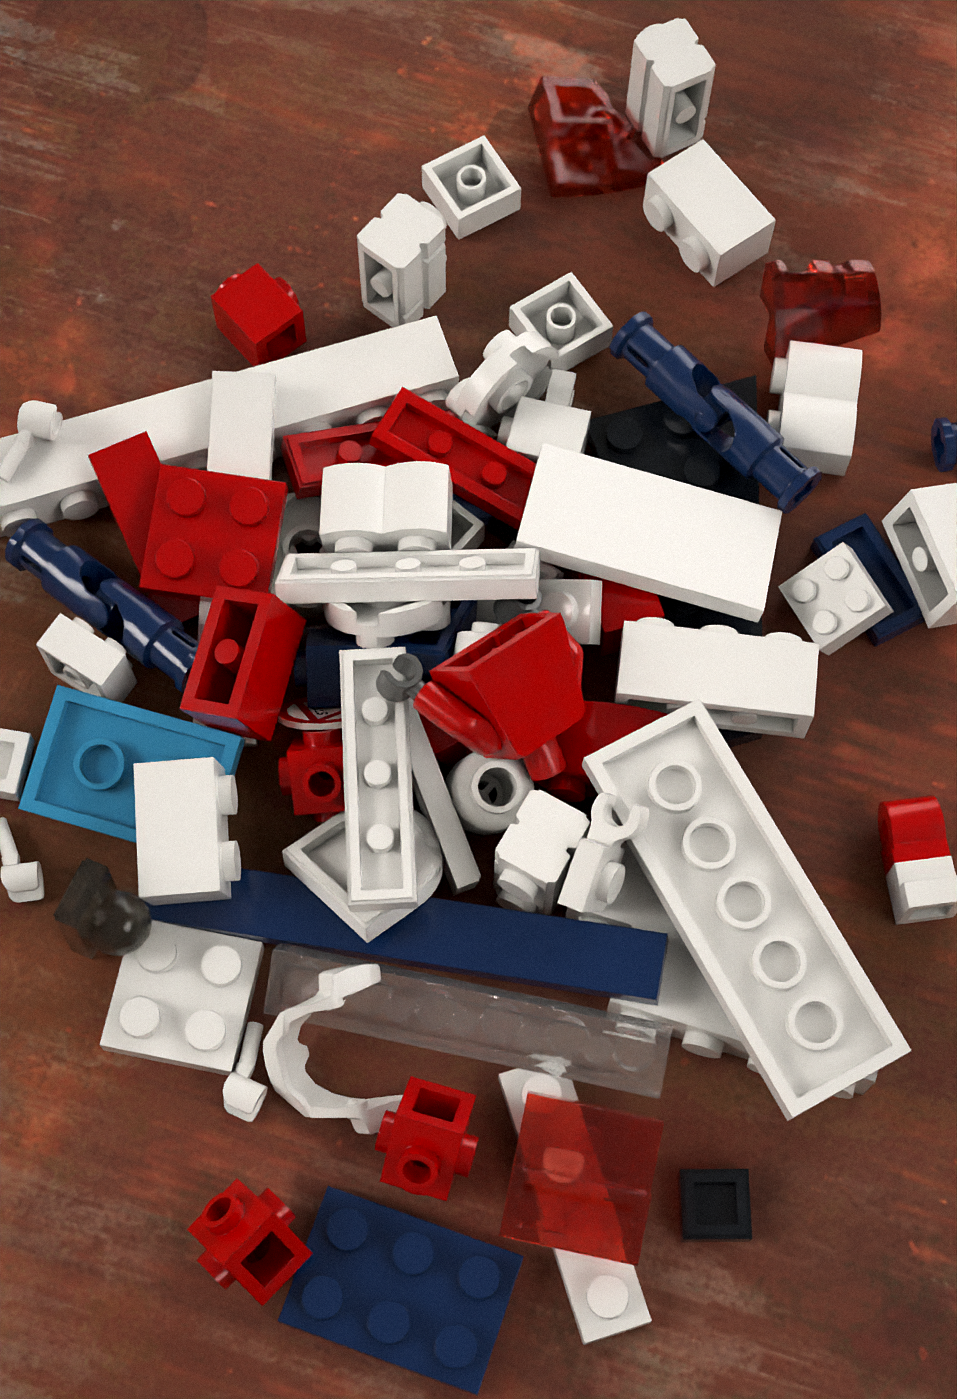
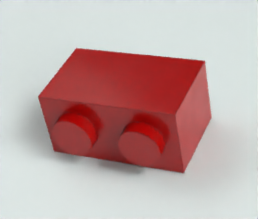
M217 585L179 709L207 727L242 737L271 742L306 620L272 593Z

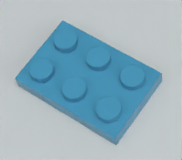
M57 685L18 809L137 843L134 763L214 757L225 768V775H234L235 777L246 740L242 736Z

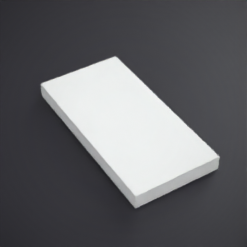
M542 443L514 549L536 548L540 553V561L758 623L765 608L782 511Z

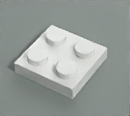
M134 916L99 1045L104 1051L229 1076L233 1071L235 1072L265 949L263 942Z

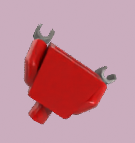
M538 587L537 599L496 600L493 605V611L496 618L503 625L431 669L429 672L433 679L432 681L424 682L421 679L423 673L421 662L416 656L404 653L396 657L393 662V668L402 674L407 681H399L390 672L381 670L376 679V687L380 695L388 701L403 702L411 696L414 699L413 708L445 733L478 755L496 759L518 760L522 758L531 780L540 781L557 775L567 766L556 736L577 723L584 716L586 708L581 691L584 652L581 645L566 630L561 612L551 613L549 610H539L538 607L542 602V593Z

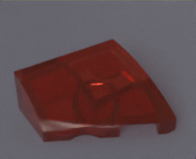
M541 76L528 105V110L550 196H594L646 186L647 174L665 162L660 157L650 161L632 140L637 129L626 116L618 113L612 107L609 96L596 80Z
M782 260L765 263L760 298L769 313V320L763 350L772 367L775 357L786 358L790 340L839 346L880 332L882 318L880 292L875 271L869 260H848L840 264H831L828 260H812L803 272H788Z

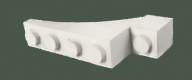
M623 842L621 846L626 849L620 864L625 866L626 872L622 888L614 902L611 904L606 903L604 912L581 913L567 907L565 918L667 933L669 941L658 1006L610 998L605 1016L618 1019L617 1027L632 1035L655 1038L657 1032L683 1039L682 1047L697 1055L720 1058L722 1052L748 1059L747 1067L759 1073L626 842ZM878 1071L835 1094L834 1097L850 1099L853 1097L854 1092L863 1095L875 1083Z

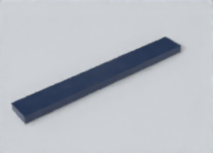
M241 868L240 880L231 881L232 899L151 905L138 897L134 912L135 917L268 944L658 1006L669 941L667 933L429 897L418 908L367 943L297 877Z

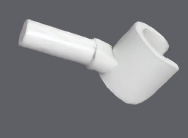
M36 400L27 401L22 404L17 420L18 434L14 439V444L0 465L1 480L7 483L10 482L26 453L31 449L35 437L51 441L57 439L61 430L63 416L60 412H57L56 405Z
M1 817L0 852L3 863L1 867L2 884L7 889L8 896L13 902L41 900L44 898V879L40 862L20 863V856L7 819Z
M257 1022L247 1023L239 1062L236 1064L235 1072L233 1071L229 1075L223 1087L224 1108L226 1111L247 1122H253L256 1118L268 1089L267 1086L250 1079L255 1069L264 1028L262 1024Z

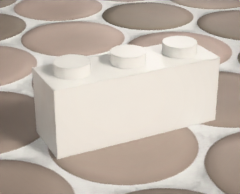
M645 617L637 620V622L624 620L613 703L637 706L670 714L700 698L719 729L804 739L814 717L819 643L803 642L799 636L785 632L770 633L765 637L738 634L737 630L725 625H707L701 629L676 627L669 620L658 617Z

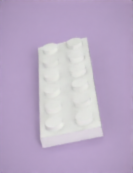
M700 698L584 757L582 767L598 795L602 792L617 796L612 809V818L618 826L626 823L633 805H642L649 808V820L646 828L639 836L626 840V843L787 1121L912 1051Z

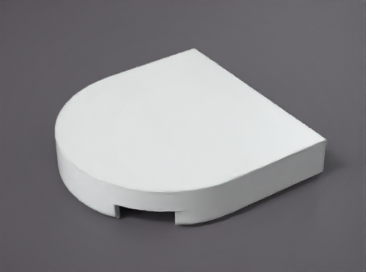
M414 810L419 907L433 894L441 880L443 856L439 840L430 821ZM341 811L282 850L284 865L367 943L416 909L349 911L345 811Z

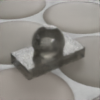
M88 858L85 861L82 860L53 915L71 950L90 959H93L97 950L113 956H122L138 950L148 939L152 926L151 911L145 901L132 892L117 890L109 868Z

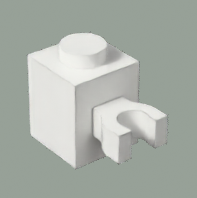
M553 368L545 401L519 396L514 418L507 416L502 418L497 441L534 463H537L542 443L584 454L588 442L591 411L571 407L575 393L573 388L577 373Z

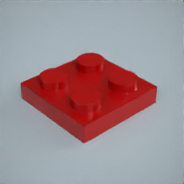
M161 464L139 584L141 591L204 602H212L217 585L271 593L288 494L287 483Z

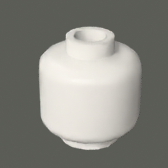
M474 752L458 761L448 773L445 781L462 828L467 832L483 836L506 831L510 824H515V816L530 790H535L533 780H531L522 759L485 758ZM478 784L486 785L482 790L478 789ZM490 791H491V793H492V800H491V801H490V798H489V795H488V794L490 793Z

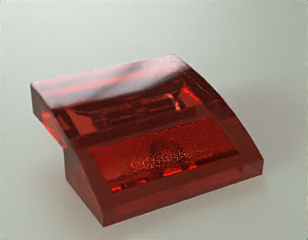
M528 1090L499 1236L638 1266L652 1197L651 1187L664 1120Z

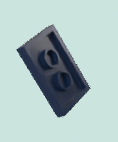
M327 1186L306 1243L307 1248L313 1254L296 1271L278 1322L478 1396L524 1256Z

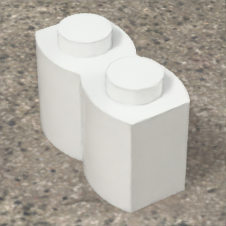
M790 340L786 358L775 357L769 393L780 394L778 411L768 410L766 422L784 437L783 446L807 468L816 466L822 473L844 476L854 444L857 400L862 370V350Z
M413 461L397 463L386 467L368 463H344L323 468L319 536L324 552L451 550L453 485L449 465L436 462Z

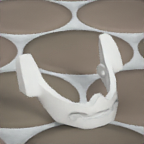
M353 964L326 970L318 975L319 991L316 996L279 1013L263 1041L265 1066L275 1091L304 1117L348 1118L351 1120L355 1132L372 1135L379 1132L386 1110L397 1111L403 1095L370 1099L350 1098L331 1093L313 1082L305 1071L309 1050L307 1046L299 1043L298 1035L301 1025L313 1012L330 1011L344 1005L343 997L379 983L381 980L380 967L378 964Z

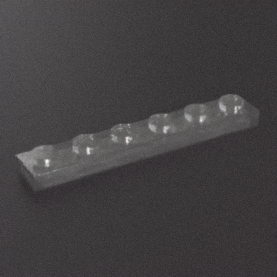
M279 943L272 950L264 1014L278 1016L279 1013L316 996L319 991L318 975L323 971L353 964H378L381 973L379 983L343 997L344 1005L330 1011L313 1012L305 1023L660 1098L674 1025Z

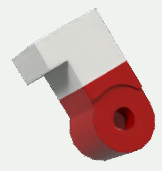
M934 795L880 802L877 818L883 850L881 851V857L896 925L954 917L957 913V875L946 838L944 816L937 798Z

